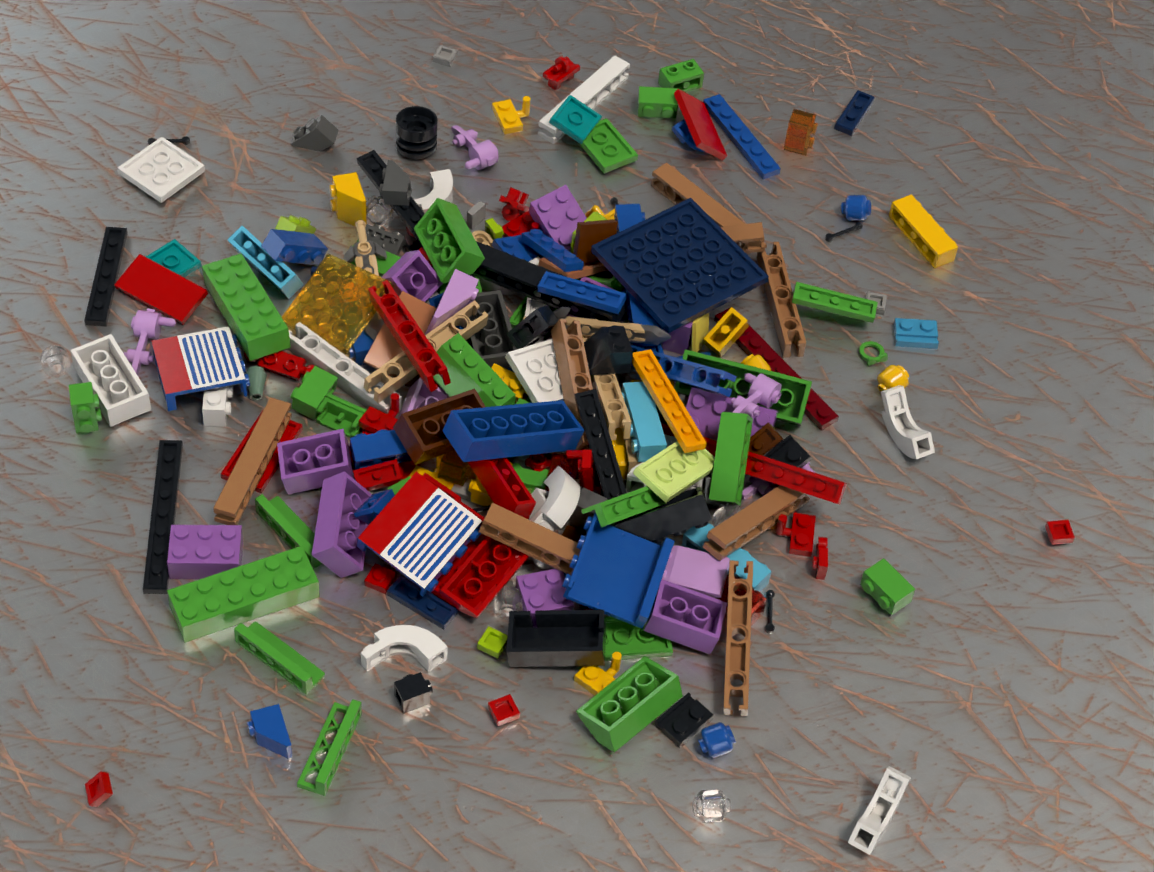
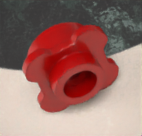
M545 453L530 455V458L525 460L527 467H531L539 472L546 467H550L552 463L550 459H547Z

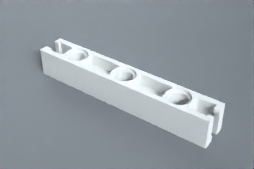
M614 55L570 95L593 110L629 78V74L624 71L630 68V63ZM567 97L539 121V127L543 129L538 131V136L552 144H555L565 133L550 124L549 121Z
M301 322L295 325L296 337L289 330L291 348H288L290 352L306 359L308 365H316L338 377L337 386L366 408L371 406L386 414L390 410L391 394L379 403L374 400L375 392L373 389L383 387L384 384L382 382L371 387L372 391L368 393L364 389V380L370 375L368 371ZM399 395V412H400V411H401V408H402V396H401V395Z

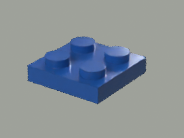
M522 235L497 238L492 243L493 248L528 262L538 256L540 259L545 258L521 241Z

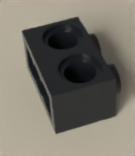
M548 305L543 306L529 314L511 329L507 335L517 349L535 344L551 331L558 322V319Z

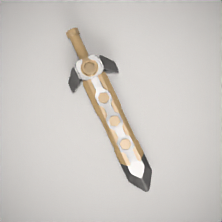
M358 220L355 226L359 242L354 243L353 247L350 246L344 255V261L347 264L354 261L355 258L365 332L375 341L384 321L371 302L368 288L376 286V294L381 297L376 256L377 258L387 259V255L377 243L373 244V241L370 240L367 241L366 222Z
M561 307L553 311L558 320H567L566 329L574 320L580 321L582 336L590 338L602 327L614 325L624 326L629 342L658 345L671 338L668 333L658 326L567 316L571 309L569 307Z

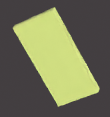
M676 441L636 467L633 474L667 503L713 472L715 457L706 449L684 453L680 444Z

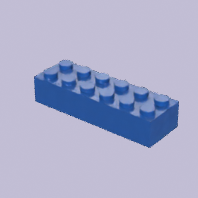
M563 400L451 410L443 428V433L463 462L575 450L584 432L583 427Z

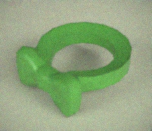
M868 341L860 346L859 355L863 360L867 361L868 366L879 362H887L888 354L884 353V348L877 342ZM866 347H875L879 350L880 354L877 357H871L864 352V349Z

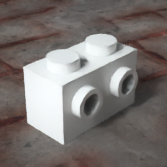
M233 385L204 390L202 405L204 426L226 427L227 416L231 415V402H229V398H233Z

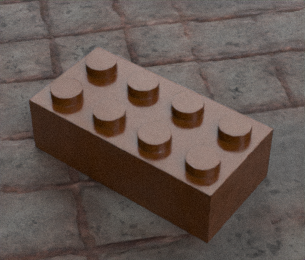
M472 389L402 413L393 429L416 465L455 450L443 433V428L451 410L483 408L486 406L477 391Z

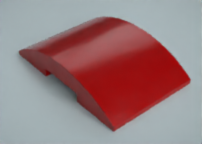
M424 473L422 475L435 486H437L439 489H441L443 492H445L447 495H449L451 498H453L455 501H457L459 504H461L463 507H465L467 510H469L471 513H473L475 516H477L479 519H481L483 523L485 518L473 509H471L469 506L461 502V497L451 491L449 488L438 482L436 479H434L427 473ZM482 533L476 541L473 542L471 540L466 545L468 549L460 559L458 557L455 558L452 562V569L447 575L442 574L438 578L439 583L431 592L459 611L475 618L480 616L530 557Z

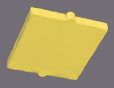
M709 313L692 322V351L694 352L702 349L704 337L709 333Z

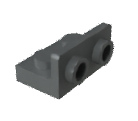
M366 224L367 241H373V244L377 243L390 253L399 256L402 247L408 244L404 235L399 232L392 231L390 233L385 231V228L380 225L374 224V226Z

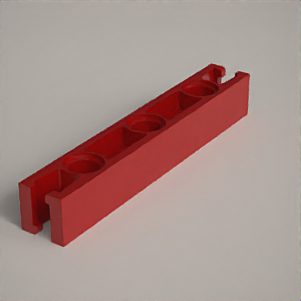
M385 280L382 282L385 292L382 297L376 294V286L368 288L373 306L429 391L433 392L438 389L433 378L436 374L442 377L445 386L450 384L447 367L389 281Z

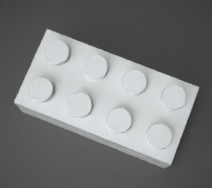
M112 334L70 350L74 369L83 383L92 382L93 393L98 394L100 407L98 408H101V413L110 427L151 410L149 393Z

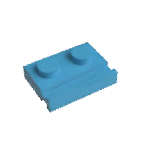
M895 318L894 333L895 345L897 347L938 348L937 321Z

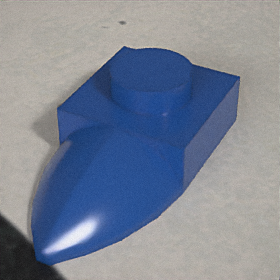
M685 119L672 127L671 130L682 144L687 143L693 149L705 152L696 147Z

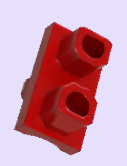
M560 56L555 59V65L543 72V77L548 80L549 87L558 90L562 82L570 81L574 78V74L580 71V65L574 64L567 56L565 58Z
M510 187L506 197L501 195L499 201L506 204L502 209L503 218L507 221H512L519 217V210L527 212L529 207L525 204L529 194Z

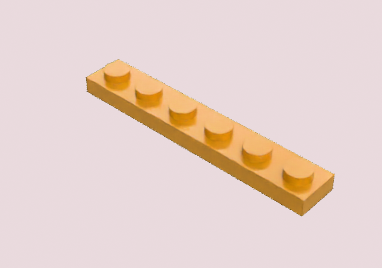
M652 350L634 352L632 364L684 453L705 449L707 444Z

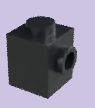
M421 672L414 675L409 674L401 680L394 682V696L403 714L430 704V694L433 693L430 681L428 679L425 680Z

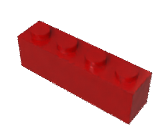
M507 458L468 462L494 504L529 519L536 501Z

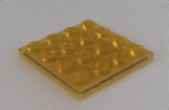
M328 253L286 310L282 319L288 327L296 330L295 325L301 322L327 341L328 344L347 354L377 312L371 302L368 288L376 286V294L382 297L385 294L382 282L386 279Z

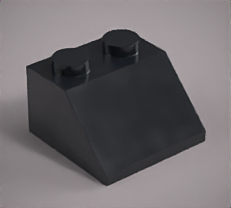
M624 326L602 327L584 342L590 375L631 373L633 350Z

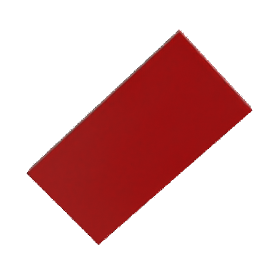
M677 89L674 92V96L696 147L720 160H724L727 157L726 151L704 102Z
M141 254L136 257L114 284L117 290L155 309L159 313L175 319L181 325L186 323L208 295V291L203 287Z
M262 412L221 472L222 479L228 480ZM290 420L279 443L297 439L303 430V424ZM276 447L255 489L258 493L262 494L280 466L278 447Z

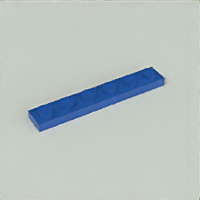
M720 94L703 100L708 113L763 180L780 174L781 168Z

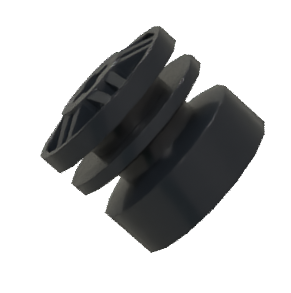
M412 106L400 110L396 115V149L401 155L411 159H422L431 156L436 151L438 118L432 110L421 106Z

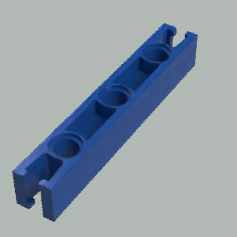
M631 345L633 353L648 350ZM652 351L669 380L730 397L732 389H725L718 386L720 379L735 382L737 376L723 370Z

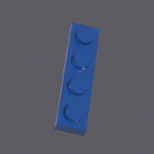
M532 229L530 232L522 233L521 241L564 272L583 270L584 262L565 249L564 246L559 245L553 238L545 235L541 230Z
M547 271L538 284V292L619 314L626 300V293Z

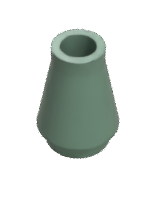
M252 366L245 373L249 376L250 386L248 390L250 399L261 400L267 374L264 368Z

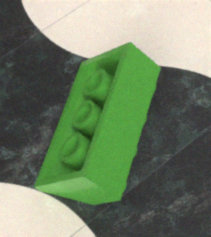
M437 198L414 227L442 283L450 281L455 269L468 275L473 274L485 259L457 205Z
M459 333L441 345L437 350V354L448 369L451 383L445 386L439 374H436L433 378L449 397L475 389L486 407L515 405L516 394Z
M644 656L576 710V713L597 742L616 752L683 697L679 676Z

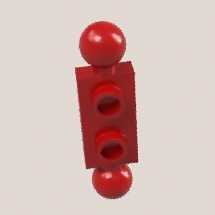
M283 351L252 361L249 360L244 352V357L247 361L256 362L259 360L257 366L264 368V370L299 381L301 375L304 376L307 371L311 372L314 366H316L308 365L305 367L306 359Z

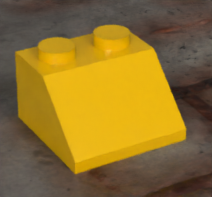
M357 172L332 176L333 185H329L330 194L333 197L330 200L332 212H336L339 220L356 227L355 223L358 220H363L367 224L366 199Z

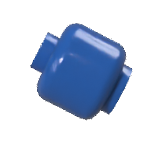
M849 195L846 201L841 204V212L845 214L848 221H865L871 215V200H868L865 195Z
M722 722L702 729V739L698 740L703 754L708 752L712 758H717L731 752L733 744L736 743L730 726H725Z

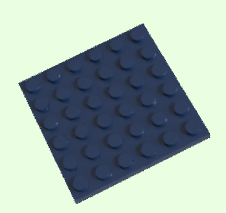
M692 198L674 205L591 247V252L667 333L767 283L769 278Z

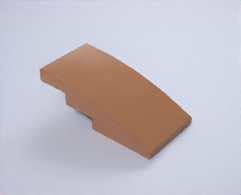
M402 291L399 298L425 335L437 308ZM385 323L364 359V363L375 369H379L403 351ZM389 374L393 378L398 377L396 374Z

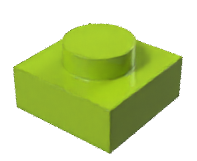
M493 218L485 220V232L493 240L502 238L504 232L501 225L497 224Z
M488 626L477 643V649L499 658L507 645L508 635Z

